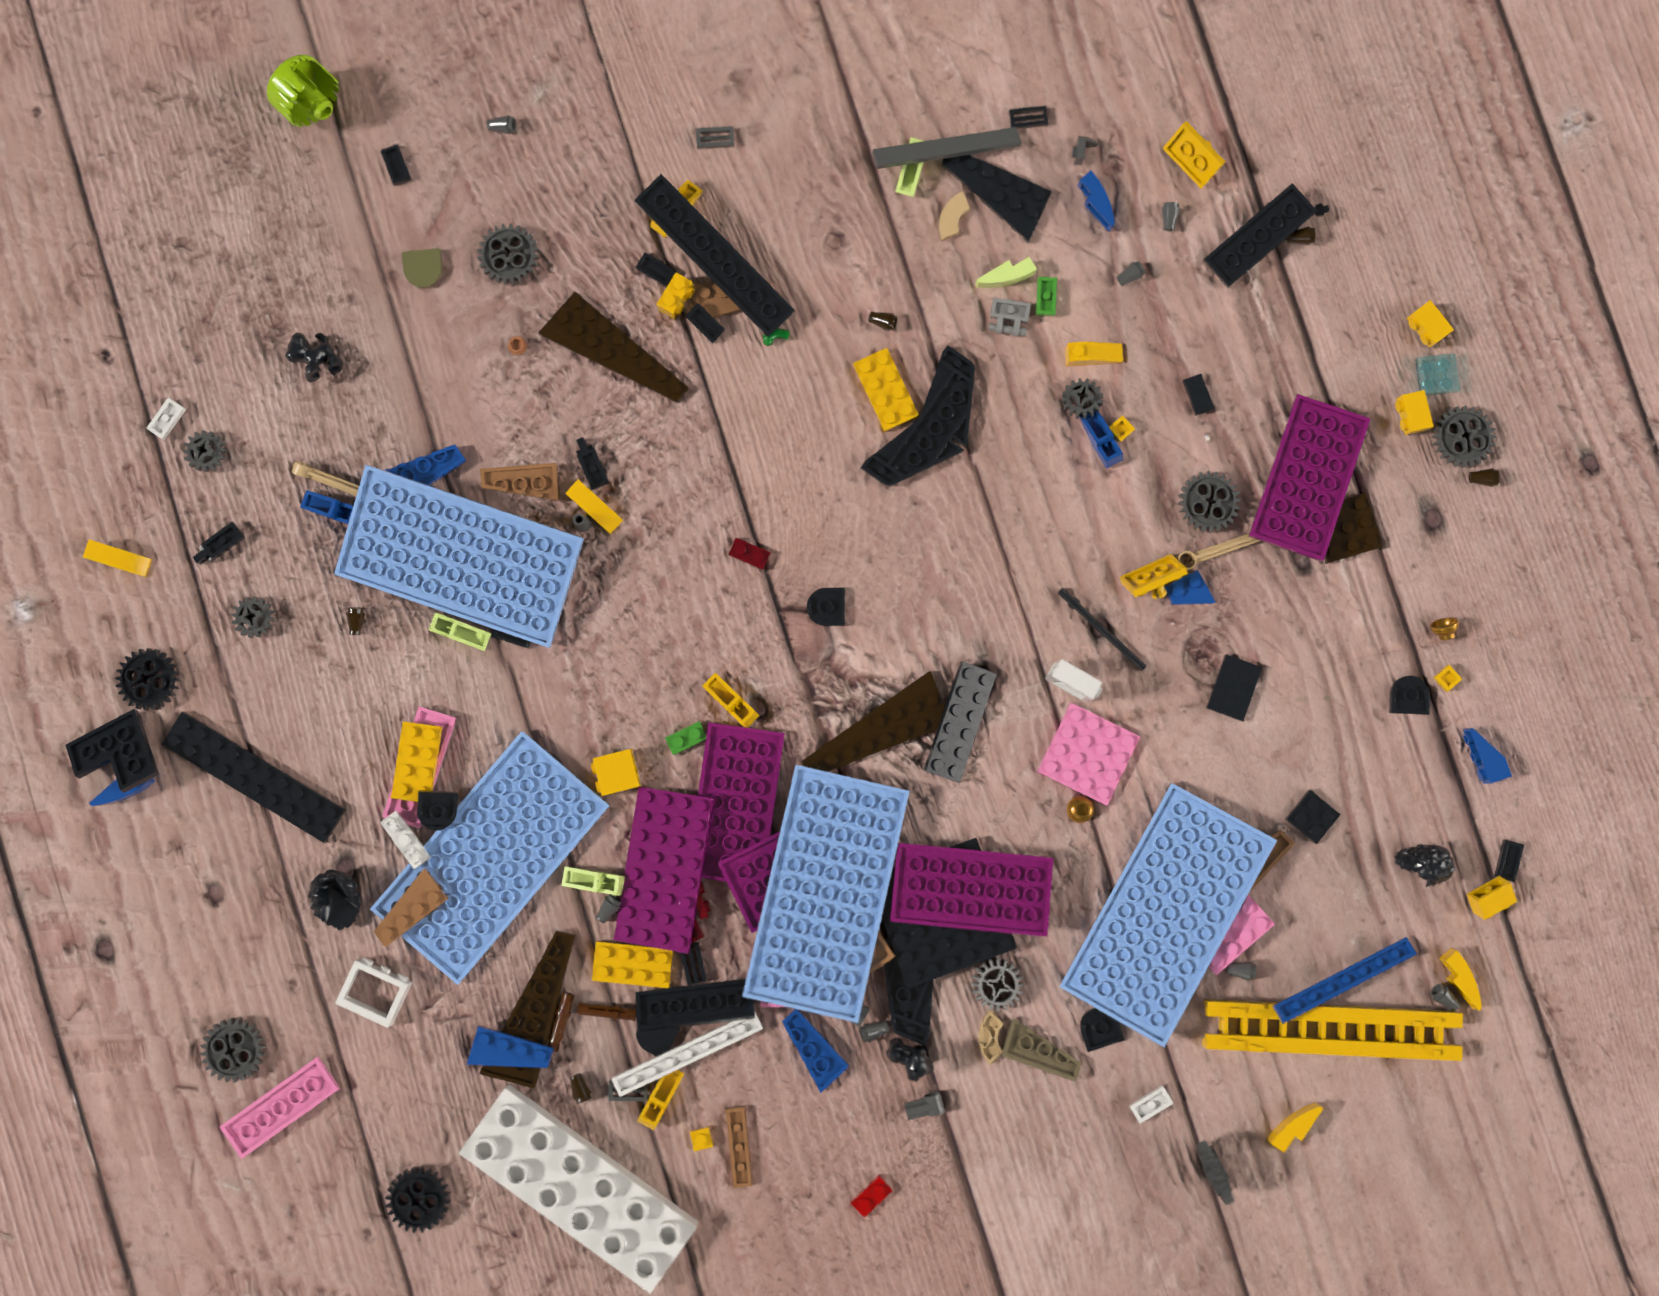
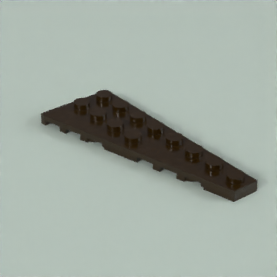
M575 291L538 332L540 336L553 341L555 344L561 345L612 372L614 371L624 378L630 379L675 403H678L689 390V387Z
M931 671L921 676L801 761L802 765L828 772L937 730L945 706Z
M559 930L555 932L502 1032L547 1045L576 935ZM483 1065L479 1074L535 1089L541 1068Z

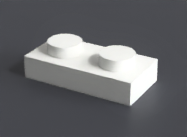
M168 397L146 429L165 440L186 409Z
M1161 1085L1131 1103L1129 1107L1141 1124L1172 1105L1173 1102L1165 1088Z

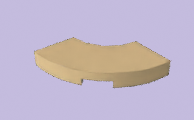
M963 191L952 197L942 210L939 220L941 241L959 234V219L970 210Z
M988 1010L983 1017L978 1033L980 1050L989 1065L1002 1054L998 1037L1000 1029L1004 1025L992 1010Z

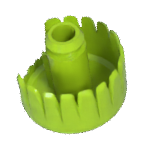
M299 54L285 60L273 72L267 85V98L270 104L292 125L304 127L303 125L310 126L312 125L310 121L316 123L319 120L327 119L332 114L333 104L330 99L333 101L337 100V95L334 92L339 93V83L315 58L310 55Z

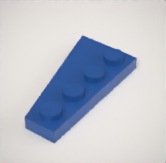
M454 444L432 452V454L427 456H421L413 461L385 469V471L430 486L467 462V460Z
M794 1009L782 1020V1023L809 1070L812 1079L816 1083L819 1092L822 1093L849 1067V1064L798 1009Z
M478 1026L467 1065L548 1068L554 1047L484 1026Z

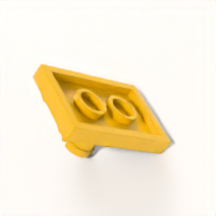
M1187 121L1180 126L1162 148L1200 188H1203L1226 162L1212 148L1210 141H1206Z
M1169 554L1119 578L1121 584L1134 597L1143 596L1151 591L1152 598L1157 599V594L1159 598L1167 594L1164 584L1179 580L1188 573L1186 567L1172 554Z

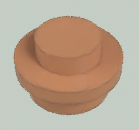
M515 336L509 340L508 349L513 355H522L527 349V343L522 337Z

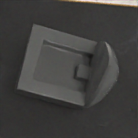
M1078 136L1076 146H1073L1071 158H1074V165H1082L1085 147H1097L1100 144L1089 137Z

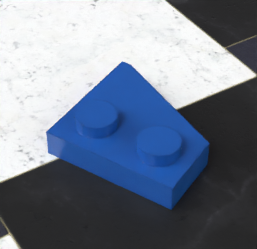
M1198 570L1165 587L1166 595L1172 605L1215 603Z

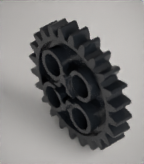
M147 648L146 652L144 649H139L138 653L132 651V658L125 656L127 663L120 662L123 669H117L116 671L121 675L115 677L116 680H120L116 687L122 688L118 694L125 695L123 701H129V706H135L136 709H142L143 707V710H149L150 708L157 710V705L164 707L163 701L171 702L169 696H176L173 689H179L175 682L181 681V679L175 678V675L180 673V671H174L177 664H170L173 658H166L167 653H160V650L157 649L153 651L151 648ZM152 662H154L155 667L151 671L149 666ZM136 671L138 675L134 680L132 675ZM162 678L163 686L160 688L158 681ZM143 688L146 689V695L144 697H142L141 691Z
M414 1166L411 1168V1173L406 1169L403 1171V1175L399 1173L396 1176L397 1180L394 1179L391 1182L394 1187L387 1189L391 1194L385 1197V1199L390 1200L386 1207L392 1209L388 1215H395L392 1222L400 1221L398 1224L399 1228L404 1224L406 1225V1232L412 1227L413 1233L418 1228L423 1233L426 1227L428 1230H431L433 1224L437 1226L440 1223L439 1219H444L445 1215L443 1212L449 1210L445 1205L451 1202L446 1197L451 1192L444 1190L448 1186V1184L442 1185L441 1183L444 1177L436 1178L438 1172L432 1175L431 1168L424 1172L423 1166L418 1171ZM416 1181L423 1184V1189L416 1187ZM401 1194L408 1197V1202L401 1200ZM420 1197L421 1200L417 1202L415 1199ZM428 1197H433L436 1200V1204H430ZM413 1210H418L421 1217H415Z

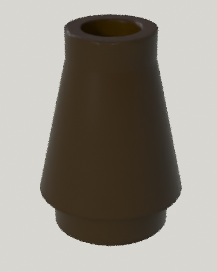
M1308 226L1297 229L1287 238V243L1303 245L1315 243V228Z
M871 311L868 322L889 332L890 330H895L898 316H895L894 313Z
M1490 468L1469 472L1468 481L1469 483L1493 487V485H1498L1499 470Z
M348 607L346 616L349 635H361L365 617L364 608Z
M581 1073L569 1077L573 1100L580 1104L591 1099L590 1094L592 1092L582 1078Z

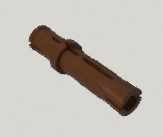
M563 992L559 1008L555 1012L557 1015L547 1045L554 1047L553 1052H559L568 1017L571 1016L570 1010L575 995L569 992Z
M579 1002L577 1008L578 1015L613 1018L614 1021L619 1019L636 1021L637 1018L636 1009L622 1008L620 1005L613 1007Z

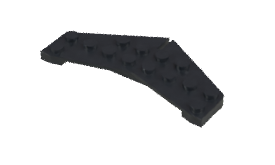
M947 345L942 352L919 419L878 452L870 456L861 466V470L884 486L892 487L964 452L965 450L952 442L951 439L967 448L975 373L974 363Z
M888 936L885 941L888 945L892 946ZM894 957L883 965L893 1031L901 1037L926 1046L930 1034L934 979L908 989L897 958Z

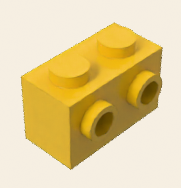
M676 272L656 304L658 310L675 320L677 315L682 313L686 300L690 299L694 293L692 281Z
M1431 300L1406 318L1409 326L1420 335L1422 343L1429 348L1454 330Z
M1425 390L1404 394L1396 399L1395 407L1400 414V427L1405 435L1427 431L1434 427Z
M1500 876L1466 894L1473 913L1483 920L1493 917L1498 912L1509 908L1517 902L1511 882Z

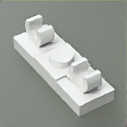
M398 811L393 812L380 822L413 869L418 868L431 858Z

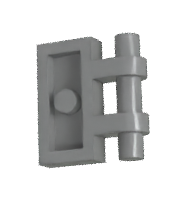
M993 298L990 318L997 319V324L989 323L988 330L995 331L996 334H1001L1002 332L1012 334L1015 337H1018V335L1026 336L1027 329L1020 328V323H1028L1031 303ZM1003 320L1013 321L1014 326L1003 325Z

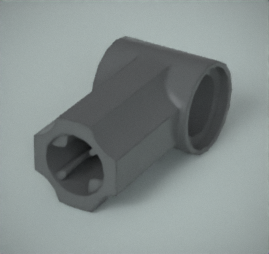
M932 1092L924 1095L923 1098L904 1103L908 1121L927 1115L937 1116L945 1112L940 1092Z

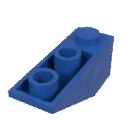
M1473 728L1463 729L1464 741L1470 747V757L1476 763L1478 769L1477 776L1483 784H1492L1512 777L1506 758Z

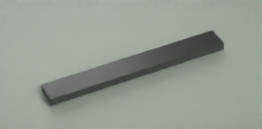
M1017 127L878 148L873 149L872 155L876 168L882 169L1020 147L1022 142Z

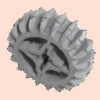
M996 958V964H993L992 959H988L990 965L987 966L982 962L981 964L984 969L976 968L980 975L973 974L972 976L978 980L971 983L972 986L978 987L972 990L973 994L980 993L976 1000L980 1001L983 999L981 1003L983 1007L989 1003V1010H992L995 1005L996 1011L999 1012L1000 1005H1002L1006 1011L1007 1003L1014 1007L1012 1000L1020 1001L1016 994L1023 995V991L1018 989V987H1024V983L1018 982L1023 979V976H1016L1020 972L1019 968L1012 970L1015 964L1011 962L1007 966V959H1004L1002 964H1000V958ZM1000 969L995 977H985L988 972ZM1005 971L1011 974L1013 986L1005 983ZM1001 979L1000 983L1003 984L1004 987L998 986V988L995 990V986L992 983H997L998 980ZM982 982L991 986L990 998L984 994ZM1001 992H1011L1006 998L996 1000Z

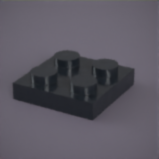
M1308 790L1285 820L1314 844H1318L1341 814L1312 790Z

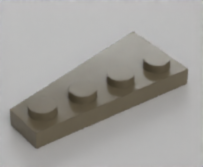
M1012 1018L1002 1050V1057L1073 1082L1077 1081L1081 1067L1080 1061L1062 1049L1057 1048L1030 1028L1025 1027L1015 1018Z

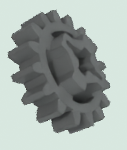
M1079 378L1078 383L1072 380L1071 386H1065L1066 391L1062 392V404L1065 405L1064 411L1070 410L1069 416L1076 414V419H1078L1080 415H1083V418L1086 419L1088 414L1093 417L1094 411L1099 412V406L1103 404V400H1101L1103 399V393H1099L1101 391L1100 386L1095 388V381L1090 384L1088 378H1086L1085 382H1082L1081 378ZM1083 394H1085V395H1084V399L1082 400V403L1080 404V399H1081V397H1083Z
M202 430L201 435L198 432H194V438L188 437L190 443H184L188 448L183 450V453L188 454L184 459L190 462V467H195V470L208 472L209 468L215 471V465L222 466L220 460H226L222 455L227 450L222 448L226 444L220 441V436H215V433L211 431L207 433V431Z
M253 596L251 600L250 597H245V602L239 600L240 606L233 607L236 613L231 614V616L235 617L232 624L238 625L235 630L241 631L242 636L248 634L249 638H253L255 634L256 637L260 638L261 632L264 634L268 633L267 627L273 628L270 621H275V618L271 617L275 611L269 610L272 605L269 603L265 604V599L261 598L259 600L258 597ZM255 605L260 606L263 610H258ZM244 624H249V628L252 630L247 629Z

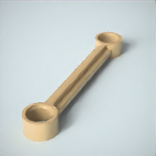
M295 461L292 469L293 474L310 478L357 496L359 485L315 469L309 464Z
M1248 533L1196 552L1184 551L1176 559L1180 561V557L1183 554L1189 555L1192 558V565L1186 568L1189 571L1197 563L1260 542V540L1248 537Z

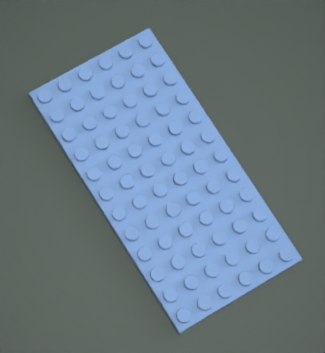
M365 465L334 574L550 648L584 538L415 480Z
M521 731L457 806V815L452 824L443 830L436 831L424 845L431 858L416 869H413L409 863L370 910L383 920L421 871L426 868L449 899L401 935V937L459 985L610 805L524 731Z
M795 766L742 997L858 1023L910 791L804 766Z
M1171 783L1059 987L1160 1046L1165 1047L1277 840Z

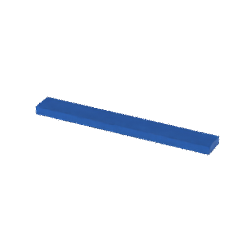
M1405 937L1272 1007L1282 1024L1417 955L1408 938Z

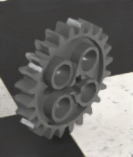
M503 223L500 230L495 226V232L488 230L490 236L483 235L485 242H479L483 249H477V252L481 254L477 259L479 262H482L479 266L481 269H484V274H490V280L496 278L497 284L503 280L505 286H507L508 281L515 285V280L517 279L522 283L521 277L523 276L529 279L527 273H534L531 267H537L538 265L534 260H539V256L535 254L539 252V249L535 247L537 242L532 240V234L527 235L528 231L526 229L521 231L519 225L514 229L512 223L509 224L508 228ZM515 241H520L519 246L512 247ZM496 244H502L499 250H494ZM518 259H523L521 265H515V262ZM499 262H505L502 268H496Z
M1465 405L1461 409L1459 406L1455 407L1454 410L1449 409L1446 411L1447 414H1442L1440 416L1441 419L1435 422L1438 426L1432 429L1437 432V434L1431 436V438L1437 439L1432 445L1439 447L1435 452H1442L1443 454L1440 456V459L1447 457V464L1453 461V467L1459 464L1461 468L1467 465L1472 467L1474 463L1476 465L1482 463L1481 459H1487L1486 454L1493 452L1489 447L1496 445L1491 441L1497 438V436L1491 435V432L1496 429L1489 427L1493 422H1486L1488 415L1480 416L1482 410L1475 413V407H1471L1468 410L1467 405ZM1468 421L1473 424V430L1469 428ZM1450 426L1454 427L1455 434L1450 432ZM1473 440L1478 442V448L1473 445ZM1455 444H1457L1460 447V452H1457L1455 450Z
M1207 471L1204 476L1200 472L1198 473V478L1193 475L1191 477L1192 482L1187 480L1185 482L1187 487L1183 486L1181 488L1184 494H1179L1178 497L1183 499V501L1177 504L1183 506L1179 513L1185 512L1186 515L1182 519H1189L1188 526L1194 523V530L1201 527V533H1203L1208 528V532L1212 533L1215 528L1219 532L1221 527L1225 529L1228 527L1227 523L1232 524L1234 522L1231 517L1236 518L1238 516L1234 511L1241 509V507L1236 505V503L1241 501V499L1236 498L1240 492L1233 491L1237 485L1230 486L1231 478L1225 481V474L1218 477V472L1216 471L1211 476L1210 471ZM1199 486L1205 488V495H1201L1198 492ZM1211 486H1214V490L1211 494ZM1217 491L1224 493V499L1217 497ZM1208 498H1210V502L1213 503L1209 507V503L1206 501ZM1194 505H1199L1202 508L1201 514L1194 511ZM1208 508V518H1205V513ZM1213 509L1220 511V518H1216L1213 515Z
M229 1018L228 1021L224 1019L220 1021V1024H214V1029L207 1031L210 1036L203 1037V1040L207 1043L200 1046L205 1049L200 1055L206 1056L202 1063L209 1064L205 1070L212 1069L211 1076L218 1074L217 1080L225 1077L226 1083L231 1079L235 1083L239 1078L243 1081L246 1079V1075L250 1077L253 1075V1071L259 1070L257 1064L264 1062L260 1057L266 1055L265 1052L261 1051L266 1045L261 1044L260 1041L265 1038L258 1037L261 1030L254 1031L255 1024L248 1026L249 1020L242 1023L241 1018L236 1019L235 1022L233 1018ZM237 1033H240L242 1036L241 1042L236 1039ZM218 1040L224 1043L223 1049L219 1048ZM243 1051L248 1053V1060L243 1058ZM225 1058L230 1061V1067L225 1065Z
M1206 1140L1197 1143L1199 1158L1203 1165L1202 1169L1217 1196H1220L1225 1205L1235 1202L1232 1187L1228 1181L1229 1176L1213 1148H1210Z

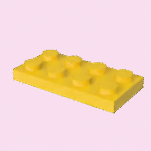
M888 348L853 363V367L884 432L919 417Z
M403 721L391 798L418 802L419 790L433 791L443 727Z
M596 941L592 981L670 988L673 951L643 945Z

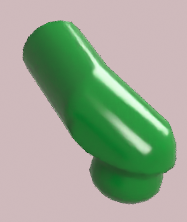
M778 328L769 338L764 334L763 344L771 346L776 338L788 340L790 330Z

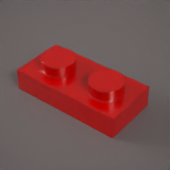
M878 1175L851 1201V1204L865 1218L893 1190Z

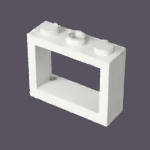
M1063 659L1054 662L1045 677V680L1083 702L1098 698L1103 689L1101 688L1103 682Z
M363 957L354 961L335 1004L389 1028L394 1024L413 982L409 981L408 977L398 973L396 975L390 972V968L380 965V967L376 966L371 959ZM359 969L400 987L388 1014L348 996Z

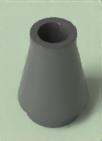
M510 115L488 119L487 128L489 131L511 134L516 131V120Z
M1164 202V207H1162L1163 230L1175 231V225L1181 209L1179 208V203Z
M1136 261L1135 263L1132 262L1116 279L1121 286L1143 278L1142 275L1146 274L1142 264Z
M580 513L573 517V527L577 531L585 532L590 529L592 521L587 514Z
M611 894L605 896L596 915L597 920L606 923L621 908L622 902L620 898Z
M1252 962L1230 963L1227 966V974L1247 981L1255 980L1256 964H1252Z
M1437 984L1432 988L1430 995L1434 1001L1450 1008L1452 1011L1459 1009L1461 1002L1457 1000L1446 985Z
M883 1021L863 1024L862 1027H859V1032L863 1042L868 1041L870 1043L883 1034L888 1033L889 1028L887 1022Z

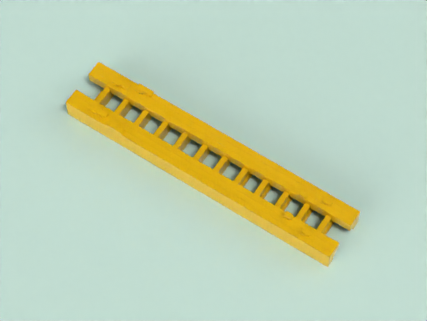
M1204 999L1205 1015L1219 1017L1218 1030L1220 1031V1033H1205V1037L1202 1039V1046L1206 1049L1462 1061L1461 1045L1443 1044L1444 1028H1463V1013L1458 1011L1320 1004L1293 1018L1292 1020L1298 1021L1297 1037H1287V1022L1282 1024L1272 1007L1279 1002ZM1228 1017L1240 1018L1239 1034H1228ZM1248 1018L1259 1019V1035H1248ZM1268 1019L1278 1020V1036H1267ZM1307 1021H1317V1038H1306ZM1326 1022H1337L1336 1039L1326 1038ZM1346 1023H1356V1040L1345 1039ZM1365 1024H1374V1041L1365 1040ZM1385 1025H1393V1042L1385 1041ZM1405 1026H1413L1412 1042H1404ZM1424 1027H1432V1043H1424Z

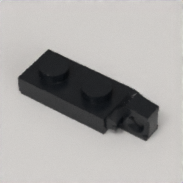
M583 437L577 439L576 441L580 450L576 451L577 458L591 490L594 491L610 484L595 448H593L592 444L588 446Z
M230 522L204 541L199 548L200 552L193 556V559L200 565L207 560L209 562L216 560L246 537L234 522Z

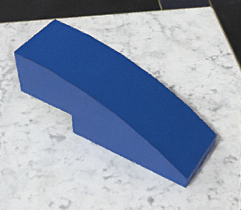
M1090 170L1079 180L1077 187L1087 197L1084 204L1086 208L1110 232L1115 225L1111 203L1099 179Z
M1094 411V416L1091 417L1088 414L1086 419L1083 418V415H1080V421L1105 468L1107 469L1123 461V452L1114 440V435L1100 412Z
M306 490L300 506L302 509L347 525L353 510L352 505Z
M152 778L123 793L120 791L116 779L89 804L90 806H102L124 801L144 791L156 781Z

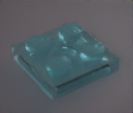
M1455 353L1417 357L1415 359L1419 391L1425 390L1426 396L1460 391Z

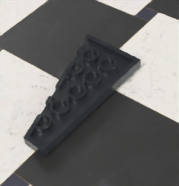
M971 155L942 160L941 165L949 173L967 186L970 192L977 195L981 202L1000 219L1009 224L1012 230L1019 233L1024 238L1023 240L1029 243L1052 191Z

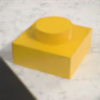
M1123 415L1109 427L1114 437L1120 443L1135 430Z
M1446 665L1433 677L1445 692H1449L1462 680L1450 665Z
M709 1126L689 1132L694 1152L714 1146Z

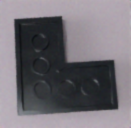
M135 709L65 745L74 775L78 779L111 763L119 789L125 793L159 775L139 712Z

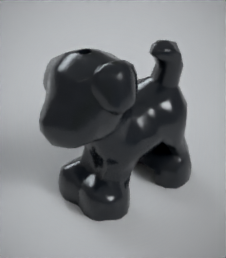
M299 332L292 336L287 347L285 356L288 361L292 363H302L304 361L307 364L305 367V378L308 382H315L320 378L319 372L321 370L319 366L324 362L328 364V370L331 375L342 371L343 361L334 353L331 344L328 343V339L323 333L315 335V338L321 341V344L317 347L312 348L305 335Z
M895 1037L890 1040L889 1048L886 1051L887 1058L892 1063H899L905 1066L908 1080L916 1082L934 1070V1064L926 1056L927 1051L922 1045H917L913 1048L903 1044L901 1038Z

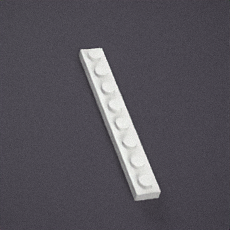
M755 1012L754 1019L730 1021L612 1077V1081L619 1097L754 1034L762 1030L763 1027Z

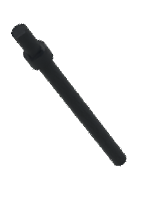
M1064 588L1058 591V594L1068 603L1067 605L1072 610L1075 609L1140 671L1146 668V665L1090 614L1076 597L1073 598Z

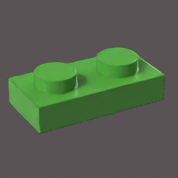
M1037 278L1036 316L1055 317L1057 278Z
M699 721L665 737L672 754L675 755L706 740L707 735Z

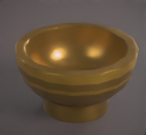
M1453 617L1441 618L1432 622L1430 627L1432 632L1439 636L1440 640H1449L1455 637V632L1459 627V620Z
M1085 796L1073 797L1067 804L1069 818L1076 823L1089 821L1094 814L1092 801Z

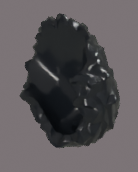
M1418 844L1416 847L1401 849L1394 857L1396 865L1400 866L1401 869L1413 871L1414 873L1418 872V877L1427 881L1425 887L1446 882L1453 876L1455 871L1454 859L1450 857V852L1447 848L1435 844Z
M329 869L324 874H318L311 881V888L307 896L311 899L310 909H313L314 916L321 919V922H326L327 926L343 930L344 927L349 928L353 922H356V917L360 912L361 894L358 892V884L353 881L352 876Z

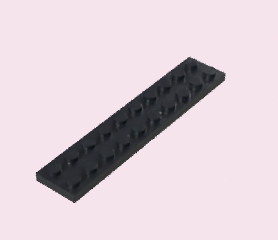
M662 174L634 200L768 338L795 312L790 304Z
M182 711L161 744L323 843L328 841L346 811L345 808L186 712Z

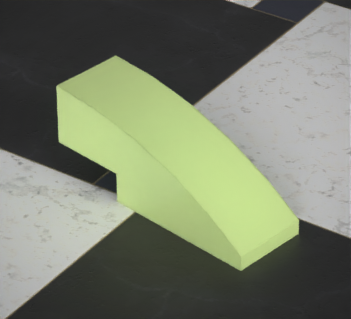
M911 137L909 144L923 142V140ZM924 162L902 166L896 193L914 197Z
M1030 257L1014 266L1008 260L978 278L975 285L977 288H998L1013 285L1034 276L1037 268Z
M436 612L428 628L429 631L485 651L491 636L489 632Z
M565 866L561 886L611 895H622L625 876Z

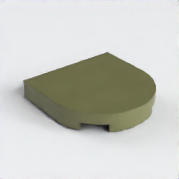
M440 248L402 252L403 271L406 279L417 288L426 289L434 286L442 276Z

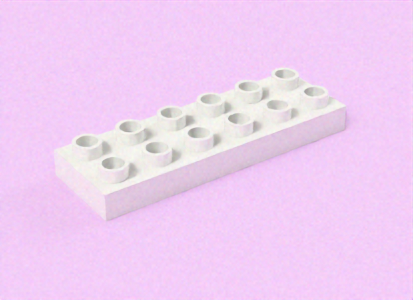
M511 1084L505 1087L459 1152L465 1159L650 1294L696 1230L699 1222Z

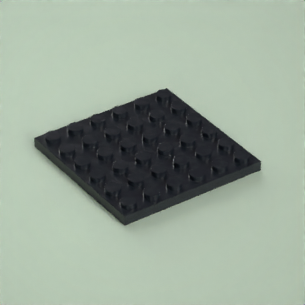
M977 838L949 847L981 851ZM892 868L882 919L908 989L1017 949L1012 933L891 922L895 868Z

